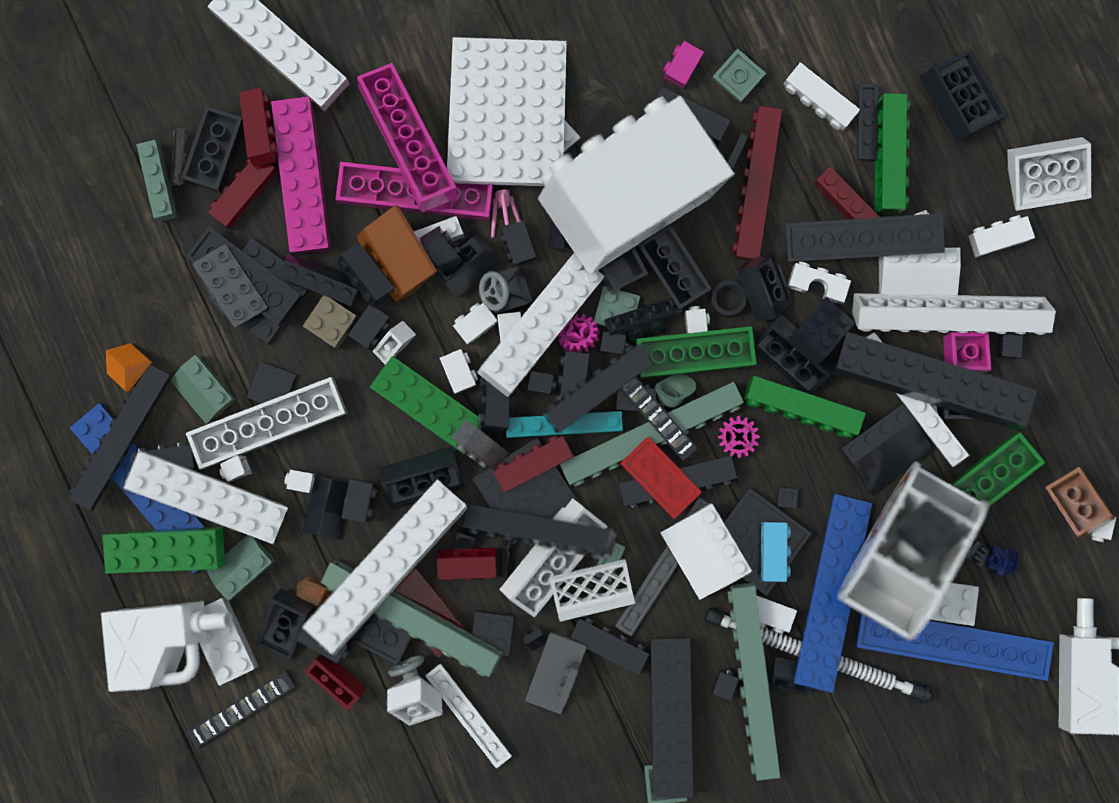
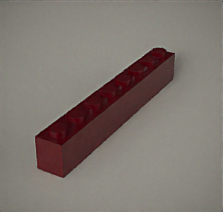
M759 106L757 111L753 112L752 123H755L754 130L750 131L749 136L752 146L751 149L748 148L746 160H749V166L745 167L743 176L746 179V185L742 186L741 197L744 198L743 205L739 204L738 216H741L740 223H736L735 234L738 235V238L732 247V253H735L734 259L749 261L760 256L782 109Z

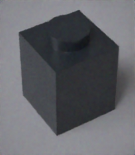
M603 332L600 352L623 355L622 350L628 347L629 341L625 340L626 335H610L608 332Z
M1015 332L1000 334L998 336L997 358H1021L1023 335Z
M531 371L528 391L550 395L551 391H555L557 380L553 379L554 375Z
M724 668V671L718 670L711 690L712 694L732 700L739 678L735 676L734 671Z

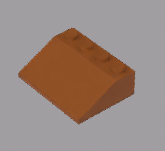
M398 205L393 206L369 224L357 236L358 242L394 287L390 296L393 297L395 302L412 295L437 272Z

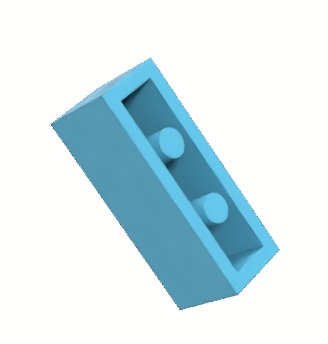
M761 522L762 581L787 582V577H790V566L787 565V558H790V546H787V538H790L791 531L785 522Z

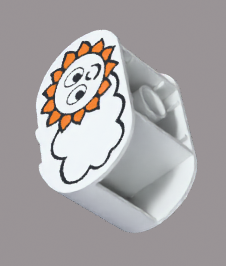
M914 462L882 510L839 590L837 599L907 640L913 639L928 621L942 598L985 516L988 502L984 500L977 501L921 469L920 463ZM928 498L959 527L925 562L895 532Z

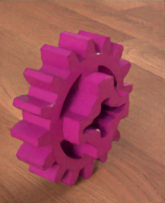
M575 314V318L569 320L557 337L565 351L570 349L571 352L577 350L578 353H582L583 349L588 352L589 346L595 347L593 341L599 340L597 335L600 333L592 317L587 319L586 315L583 314L579 318L578 314Z
M737 416L736 421L731 417L729 418V424L727 422L722 423L725 428H719L722 435L717 436V438L722 439L719 446H725L724 453L729 450V456L732 457L736 453L737 458H740L741 453L746 457L748 456V450L751 452L755 451L752 446H758L755 439L760 438V436L755 435L758 428H752L753 421L748 424L746 417L741 421L740 416ZM741 424L744 425V427H742L741 429H736L732 425ZM749 431L751 434L750 442L747 440V433ZM727 432L730 434V441L728 443L726 441ZM735 433H742V441H735ZM741 445L744 449L736 450L733 447Z

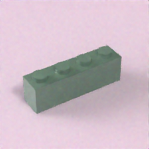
M156 140L136 144L153 218L159 222L178 218L161 144Z

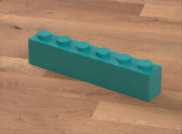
M622 412L586 413L560 433H556L544 416L509 418L506 434L507 438L622 432Z

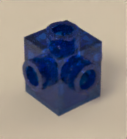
M992 546L987 568L995 570L994 574L1004 577H1006V573L1014 575L1018 566L1019 552Z

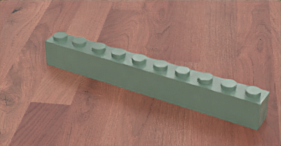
M732 382L668 414L682 431L687 434L689 433V428L695 426L698 429L706 425L705 421L710 418L715 421L723 417L722 413L727 410L732 413L740 409V404L744 402L735 383ZM648 422L561 463L560 466L569 485L574 484L575 487L585 482L583 478L590 475L591 478H595L601 475L602 469L608 467L611 470L620 466L618 462L624 460L646 437H649L655 444L660 442L661 446L667 442Z
M339 560L332 561L321 583L326 585L328 590L335 592L355 569ZM395 591L374 611L375 616L379 619H386L392 622L395 628L408 631L411 637L424 640L425 644L429 647L440 649L445 656L458 659L461 665L474 668L476 673L484 677H489L494 673L504 653Z
M754 583L731 585V591H728L729 603H733L734 609L730 611L731 622L736 624V629L733 630L734 642L738 641L739 647L735 649L736 659L741 662V668H738L739 680L743 679L744 687H740L741 697L746 700V706H743L744 718L748 717L749 723L745 725L747 737L750 736L751 743L748 744L749 756L753 755L754 761L750 763L751 773L756 775L757 781L780 778Z

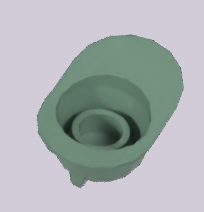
M682 374L672 375L655 386V390L658 393L657 397L660 401L659 404L662 407L679 406L684 398L691 395L696 389L695 381Z

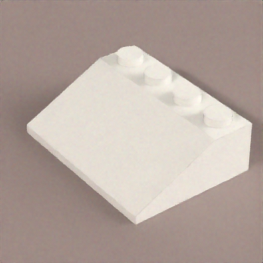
M1083 137L1007 150L1008 171L1016 211L1091 198V143Z
M945 248V253L879 256V294L958 295L960 248Z
M711 503L660 532L699 599L752 572Z

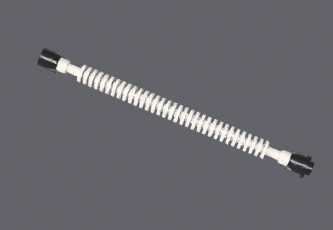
M709 607L704 622L718 627L723 626L736 629V624L731 622V617ZM761 626L763 643L765 642L766 645L770 643L772 647L775 644V648L778 649L779 647L780 650L784 649L785 652L789 650V653L798 654L799 656L801 649L800 640L797 641L794 638L792 640V637L787 639L786 635L783 636L781 633L778 635V632L773 633V630L769 631V629H764ZM840 656L837 671L840 670V672H845V674L850 673L851 676L859 677V679L864 678V681L873 682V684H878V686L889 690L895 687L900 689L901 692L908 694L909 697L919 700L921 704H924L925 701L928 702L931 697L932 691L929 690L928 685L923 686L906 681L903 683L895 680L896 676L893 674H886V672L879 669L877 670L871 666L867 667L865 664L863 665L857 661L853 662L852 659Z

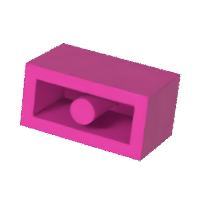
M686 41L681 46L677 45L673 52L675 56L673 61H668L663 70L666 72L664 79L684 89L704 52Z

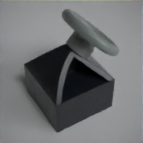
M521 266L499 273L488 272L480 281L479 293L481 300L487 308L495 310L496 316L533 304ZM485 284H487L488 287L487 291H485ZM487 297H491L492 303L489 302Z

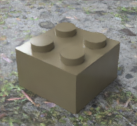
M323 295L303 327L338 349L359 318L331 298Z

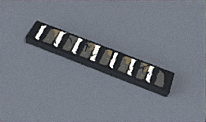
M636 377L620 388L682 461L698 449Z
M285 670L186 733L195 748H198L296 687V684L288 671Z

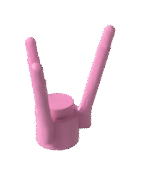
M509 190L496 191L495 198L492 199V238L495 237L497 206L503 209L505 225L509 224L507 207H510V205L517 222H521L514 204V198L510 196Z

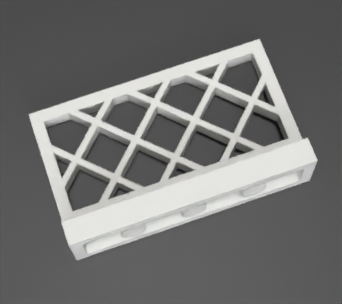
M625 559L549 577L560 621L635 604ZM623 567V571L619 576L612 573L615 568ZM602 572L604 576L601 580L593 577L595 573ZM582 576L586 578L581 585L574 582L577 577ZM609 576L616 579L611 586L604 583ZM564 581L567 584L563 589L555 586V583ZM589 581L597 584L593 590L585 587ZM619 582L627 585L626 588L616 589ZM571 585L578 588L574 595L566 592ZM601 586L608 589L605 593H597ZM582 591L589 594L588 597L579 598L578 596ZM563 595L571 598L568 602L559 603Z

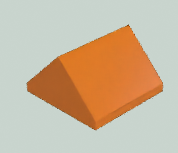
M131 343L106 350L107 374L126 392H129L152 363Z

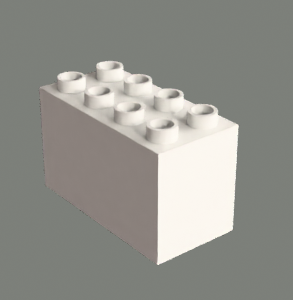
M663 96L656 99L644 109L646 114L637 121L631 115L619 122L613 128L615 133L606 140L601 135H597L581 147L583 153L574 160L569 154L556 160L549 167L551 172L541 180L545 188L538 197V200L589 275L709 200L734 174L681 96L667 103Z

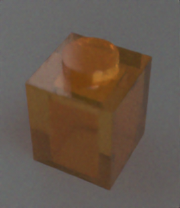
M306 577L304 580L299 581L296 587L298 591L296 596L318 606L327 588L325 585Z

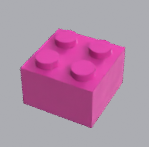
M951 332L943 337L945 362L983 374L991 370L988 332Z

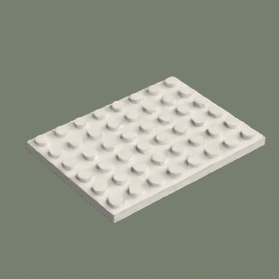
M453 37L447 170L454 183L545 186L541 180L551 172L549 167L556 160L563 157L566 41Z

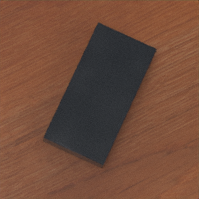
M742 133L727 162L731 170H733L748 138Z

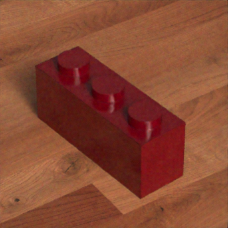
M496 548L438 550V579L449 581L452 579L470 580L472 578L491 579L496 577Z
M319 654L304 672L347 710L356 703L367 689L339 663L332 661L322 654Z

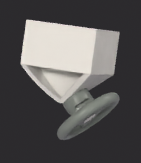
M421 655L408 658L400 662L399 665H394L388 671L390 676L402 674L404 679L387 690L388 712L409 726L442 715V694L418 675L416 667L424 662V657Z

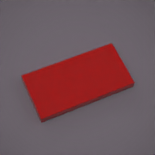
M646 437L620 463L673 519L702 493L649 437Z

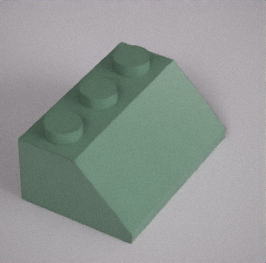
M194 355L183 364L170 380L206 425L236 401L235 397L198 355Z
M247 535L225 554V566L219 569H208L207 572L215 587L227 601H230L275 563L276 560L255 537Z

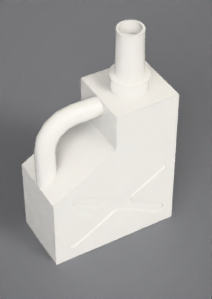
M1077 598V626H1073L1074 635H1059V728L1069 733L1119 734V668L1111 663V649H1119V638L1096 635L1097 627H1094L1093 613L1094 599Z
M204 601L125 608L101 613L109 692L149 689L161 685L188 682L195 676L199 668L198 642L208 640V630L230 628L232 625L231 614L229 612L207 614L204 610ZM186 647L187 666L183 671L176 672Z

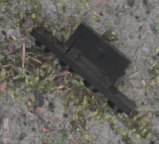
M672 298L607 318L604 320V323L610 335L627 330V337L632 342L636 339L666 331L665 317L681 313L682 309L679 310Z

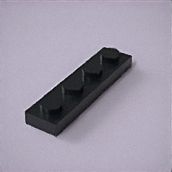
M859 84L858 108L860 110L857 113V160L876 161L878 150V84Z

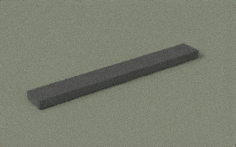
M698 497L686 517L709 503ZM668 545L634 595L635 604L628 605L615 624V627L629 636L633 635L678 565Z

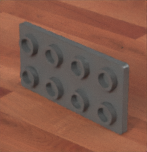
M222 245L193 263V267L203 280V286L223 316H227L234 328L267 309L266 304L226 245Z
M550 632L525 701L561 714L578 673L586 645Z

